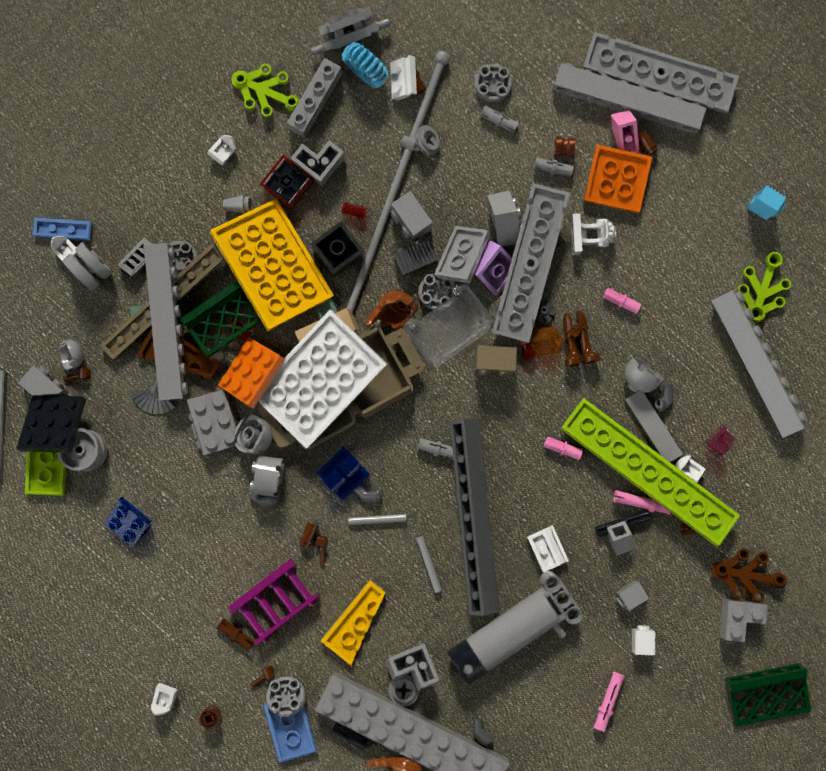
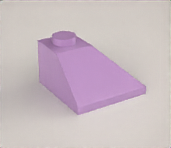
M488 240L475 270V276L495 296H498L505 286L512 258L500 245Z

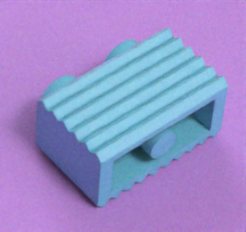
M768 185L755 194L747 209L765 220L770 217L774 218L785 207L784 201L786 196L779 194V191L776 192L772 187L769 188Z

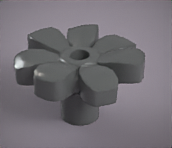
M541 299L536 316L537 323H542L543 320L548 323L552 320L550 316L555 315V310L551 309L553 306L552 302L549 301L545 304V300Z

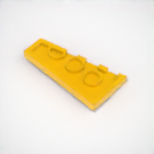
M369 580L321 639L323 644L350 665H352L362 640L370 627V623L380 606L385 591Z

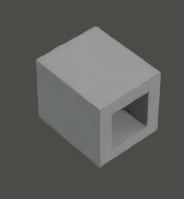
M625 521L607 527L609 542L616 556L635 549L632 534Z
M636 580L616 592L618 595L616 600L621 608L625 607L629 611L649 599L640 583Z

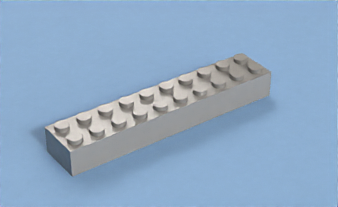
M335 671L315 711L434 771H506L509 766L508 758L405 706L394 703L391 699Z

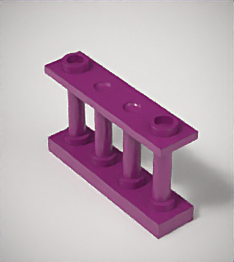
M292 558L228 607L231 613H234L236 610L238 613L241 612L259 637L254 641L255 644L259 642L264 644L272 637L270 634L305 606L310 608L318 602L316 598L320 594L316 592L311 595L293 572V566L296 563ZM281 575L287 576L306 600L297 608L278 584L277 578ZM267 586L269 589H273L290 612L282 619L279 618L263 597L264 593L262 590ZM250 599L256 600L275 624L266 632L247 608V602Z

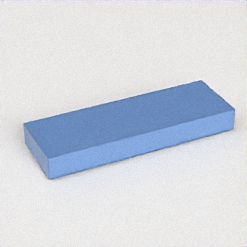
M34 217L33 237L52 239V237L64 236L69 240L91 241L93 222Z

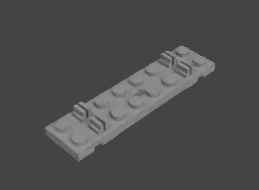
M595 31L583 69H590L593 73L606 74L616 80H626L632 85H642L651 91H661L671 97H681L684 101L690 103L697 102L703 107L726 114L729 111L739 76L728 72H719L715 68L661 53L621 39H612L608 35ZM658 69H663L664 74L659 75Z
M535 183L532 184L492 333L529 343L569 200V192ZM533 260L535 262V265L533 267H529L527 265V261Z

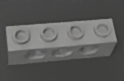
M326 58L323 59L287 121L289 130L306 138L342 76L340 66Z

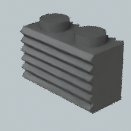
M422 238L415 241L412 247L407 248L404 246L396 250L397 253L394 254V258L403 278L438 263L437 256L429 239L425 241Z

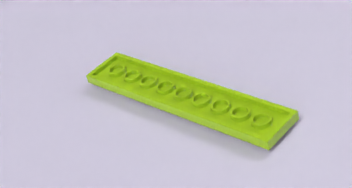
M585 398L581 400L560 428L716 547L722 543L740 516Z

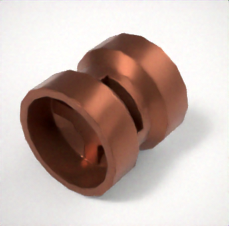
M556 136L554 155L560 156L565 154L567 157H573L575 138L563 139Z
M216 706L206 707L199 716L200 725L205 729L214 728L221 720V711Z

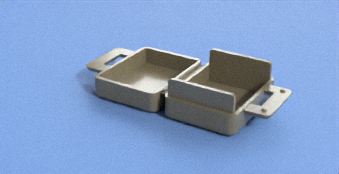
M374 326L358 335L387 365L309 448L306 449L300 443L304 450H312L356 424V414L359 413L361 417L369 418L412 394L414 388L409 378L424 369V363L404 329H397L385 336L380 327ZM398 342L410 362L404 368L391 347ZM262 405L259 407V412L262 418L270 424L273 438L279 447L283 448L297 441L290 432L284 434L277 419Z

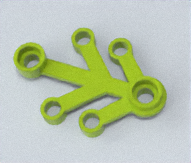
M263 64L260 69L250 73L243 70L235 72L232 76V84L235 88L241 90L247 110H254L256 107V102L251 98L248 88L256 91L262 107L261 113L265 118H270L273 115V110L268 105L266 96L284 103L286 109L290 112H293L299 103L297 96H286L270 89L273 86L288 83L289 77L284 71L279 72L277 77L260 83L252 80L261 76H270L272 69L269 64ZM269 68V72L264 73L263 69ZM283 75L286 76L284 81L280 80V77ZM244 77V81L239 82L238 78ZM295 100L296 102L294 105H290L289 101ZM249 101H252L253 105L250 107L247 106V103ZM270 109L271 111L269 114H264V110Z
M772 252L766 256L767 268L761 285L752 266H748L742 271L743 276L748 278L757 295L755 303L749 294L750 289L748 285H739L737 291H740L741 287L746 289V292L742 293L745 303L752 312L756 311L758 313V316L753 318L754 323L761 322L765 318V313L775 308H782L786 303L783 297L778 296L771 303L763 306L765 298L781 290L786 291L791 287L789 279H782L778 284L769 288L775 268L780 266L783 261L782 255L778 252ZM770 258L775 259V264L770 262ZM747 269L751 270V275L746 274ZM783 281L787 283V288L782 286ZM777 299L781 300V306L776 304Z

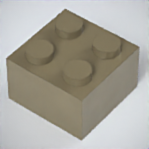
M478 345L475 353V372H479V376H490L491 373H498V377L511 376L516 371L517 348Z

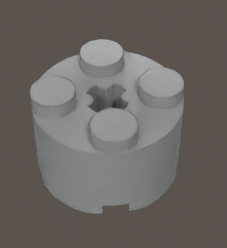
M266 456L257 457L256 462H253L252 474H255L254 481H251L250 492L256 495L279 497L281 490L277 488L283 481L284 463L282 462L284 459Z

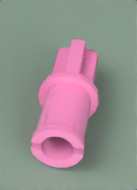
M607 288L603 295V298L617 304L618 308L623 307L634 314H637L641 307V303L626 297L627 294L622 295L610 288Z
M547 437L544 443L545 448L556 451L561 456L564 454L578 461L583 452V449L569 445L567 441L561 442L551 437Z

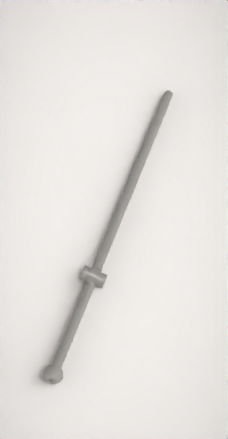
M439 51L436 54L435 60L437 64L410 137L404 135L400 146L405 147V151L347 306L348 309H351L352 314L412 151L418 152L420 146L416 145L418 141L414 137L417 135L416 130L423 124L442 69L450 61V56L447 52Z

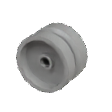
M83 242L75 248L76 254L82 260L71 254L62 260L65 266L91 291H94L100 285L94 273L102 279H107L113 273L105 264V261Z
M78 428L71 453L57 452V455L64 467L74 471L91 472L98 469L104 463L108 448L105 439L99 433Z

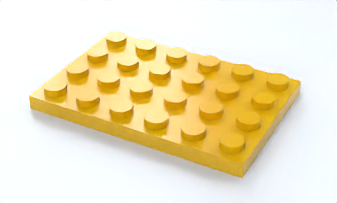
M277 199L210 230L211 237L267 331L334 297V294Z

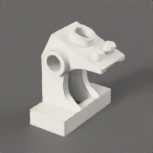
M580 213L572 214L570 217L572 255H580L582 253V245L598 244V247H608L609 243H614L616 227L608 219H598L595 224L581 223ZM597 229L598 238L587 239V230Z

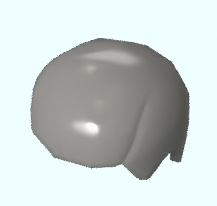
M62 341L65 344L59 347L64 369L70 370L79 367L84 357L82 347L77 341Z

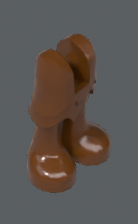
M576 311L577 324L575 325L572 324L570 313H565L563 316L565 341L567 340L568 357L565 359V367L579 366L582 364V360L583 364H590L601 360L600 354L593 352L588 336L589 327L583 311ZM578 335L582 350V360L578 353L576 343V337Z

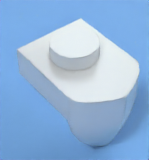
M222 135L209 149L207 154L223 166L235 152L236 144L233 137Z
M64 236L52 237L51 249L61 260L69 254L78 257L75 252L76 246Z
M686 455L679 459L675 467L695 482H698L705 468L691 460V455Z
M162 683L156 686L151 705V711L154 715L166 714L173 708L177 689Z

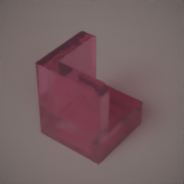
M725 425L719 426L705 441L718 455H724L729 450L727 447L734 440V437L726 431L727 427Z

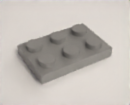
M455 226L434 275L439 279L470 284L491 235L490 232L483 229Z
M224 389L186 401L203 456L236 446L237 437H234L236 426Z

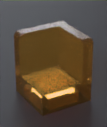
M552 326L536 329L530 344L538 356L558 353L563 339L556 327Z

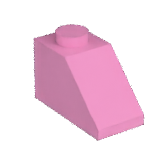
M630 110L612 114V130L618 149L640 153L636 118Z

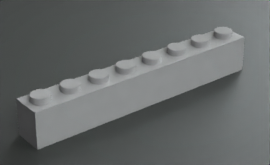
M561 63L553 86V91L621 112L630 110L634 116L693 134L700 130L706 108L702 107L700 103H689L681 97L666 96L664 92H653L647 90V87L642 85H631L626 80H614L609 75H598L590 69L582 70L575 68V65L570 63Z
M168 243L144 245L159 401L186 398V394H188L187 382L184 383L186 365L182 362L184 345L180 342V336L183 335L182 326L178 322L181 310L176 302V298L179 297V290L175 286L174 278H177L176 267H173L172 260L175 259V251L171 244Z
M734 289L712 300V303L779 432L784 438L804 429L807 426L806 422H808V419L803 411L800 412L797 406L799 404L797 397L791 394L788 389L790 387L786 377H782L778 361L776 359L773 360L769 344L767 342L764 343L761 337L763 336L762 330L758 325H755L752 311L746 308L743 294L741 291Z

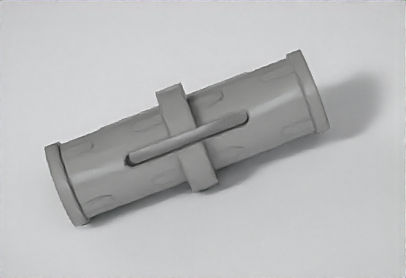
M486 105L480 117L494 123L495 126L505 128L513 134L519 122L505 116V113H499Z
M536 157L534 169L549 172L551 175L558 174L570 178L574 167L573 165L559 163L557 160L551 161Z
M420 438L418 450L434 453V456L441 455L453 459L452 446L441 444V441L434 442Z

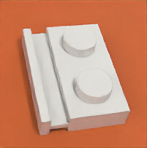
M409 55L407 58L403 57L390 62L392 99L400 100L412 94H417L415 57Z
M553 525L527 536L543 573L569 561Z

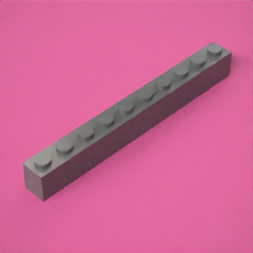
M479 418L450 421L469 615L485 616L499 612L480 421Z

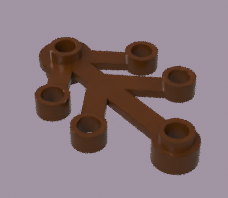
M745 548L738 550L736 555L727 562L717 561L713 564L711 569L713 576L718 580H724L736 599L744 598L746 591L743 587H738L732 577L740 579L751 594L752 600L756 603L762 602L765 599V594L763 591L757 590L751 580L769 583L774 589H781L787 583L786 577L781 573L766 575L751 572L760 564L768 562L769 556L765 552L758 553L752 561L740 570L733 569L732 567L739 561L749 558L750 553ZM741 551L745 552V554H746V557H745V558H742V557H741V555H740V552H741ZM760 555L765 557L764 562L759 559ZM720 567L725 569L724 574L720 573ZM777 577L781 578V584L777 583ZM737 589L742 592L741 596L736 594ZM756 593L761 595L760 600L756 599Z

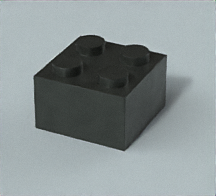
M342 221L311 243L314 251L334 277L365 256L364 250Z

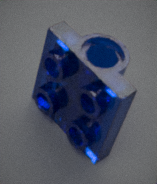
M344 446L316 472L322 481L342 501L370 475Z
M121 497L116 502L103 525L131 548H134L151 528L152 520L125 498Z

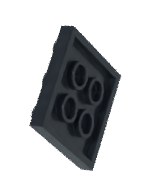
M32 396L16 449L20 452L71 453L86 399L83 396Z

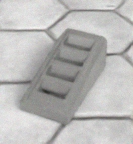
M143 238L121 260L118 266L135 279L146 266L145 258L143 259L137 253L141 251L144 254L142 247L152 243ZM134 257H136V258H137L138 260H140L141 262H140L139 264H137V263H136L134 260H132V259H133ZM129 263L135 266L133 270L128 266Z

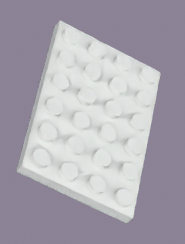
M329 310L284 358V362L258 402L307 449L384 369L387 363L338 315Z

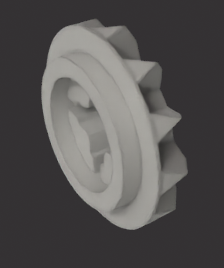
M423 125L416 130L417 135L414 138L418 141L416 145L420 146V152L424 151L426 155L436 154L440 149V140L436 131L427 125Z
M405 675L391 680L389 684V696L394 703L400 706L413 704L419 696L412 676ZM405 682L406 688L413 691H407L404 698H402V692L396 689L402 688Z

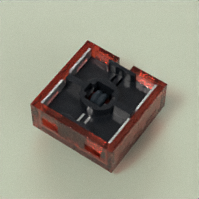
M282 155L262 180L260 186L288 209L292 210L312 185L314 178L302 168L298 170L294 162L285 155Z

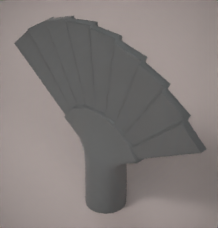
M157 376L153 387L131 394L135 404L143 411L151 414H163L175 408L170 400L159 401Z

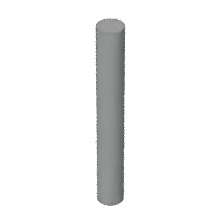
M406 514L348 518L349 525L407 522Z
M417 537L416 540L434 592H441L442 589L424 537Z

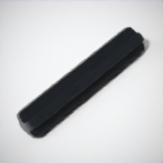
M647 510L596 526L595 531L598 536L608 534L607 527L623 521L626 522L628 527L650 521L651 514Z

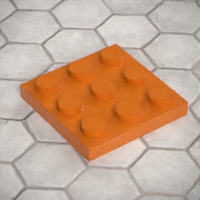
M596 145L583 201L640 213L652 157Z
M248 337L238 355L232 361L229 369L221 378L218 386L246 405L254 408L285 359Z

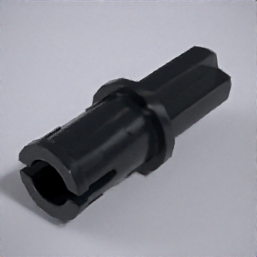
M338 722L332 728V733L346 740L347 744L351 743L363 751L366 750L370 739Z

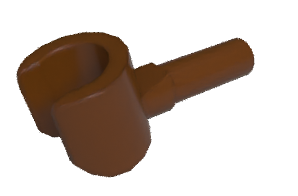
M79 368V374L66 376L63 379L64 381L89 379L91 369Z
M318 535L315 545L321 547L320 563H325V548L328 539L325 536Z
M272 666L262 669L263 676L250 683L252 688L274 676L275 672Z

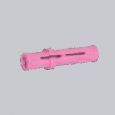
M618 490L614 493V495L622 497H613V502L648 509L649 512L657 511L667 515L671 514L670 511L652 498Z
M613 671L603 703L598 708L597 720L593 726L600 731H606L609 718L613 716L614 711L612 710L625 678L624 675Z

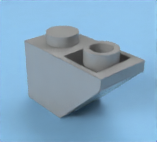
M33 365L18 382L32 396H54L67 393L63 388L65 385L56 378L53 380L49 376L50 372L43 366L37 367Z

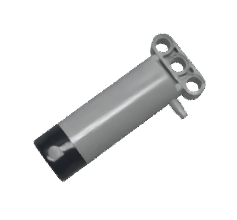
M544 572L540 577L541 588L448 651L453 664L468 684L482 677L551 628H554L556 633L561 638H564L566 634L560 625V622L564 619L570 624H577L581 621L582 612L554 572ZM555 578L552 585H547L549 579ZM565 594L563 600L557 601L559 595ZM575 610L574 615L568 617V612Z

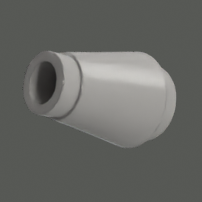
M246 195L224 199L223 209L224 211L245 214L252 210V199Z

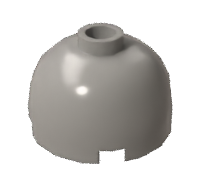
M632 357L624 371L625 379L629 383L627 386L635 393L638 390L643 393L655 390L664 378L657 371L654 372L649 364L638 357Z
M249 415L250 417H244L237 425L234 436L237 437L235 445L239 451L244 453L260 454L270 446L273 439V431L265 419Z

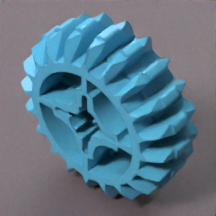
M352 42L344 49L342 53L343 61L352 73L367 85L379 88L386 82V79L389 77L386 67L369 49L356 42Z

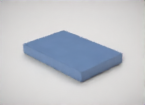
M268 704L263 705L279 763L317 752L305 704L297 714L291 717H280L270 710Z

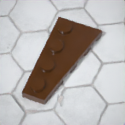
M151 329L136 356L155 362ZM180 337V342L184 345L182 362L186 365V371L213 378L222 361L213 356L208 358L203 350Z

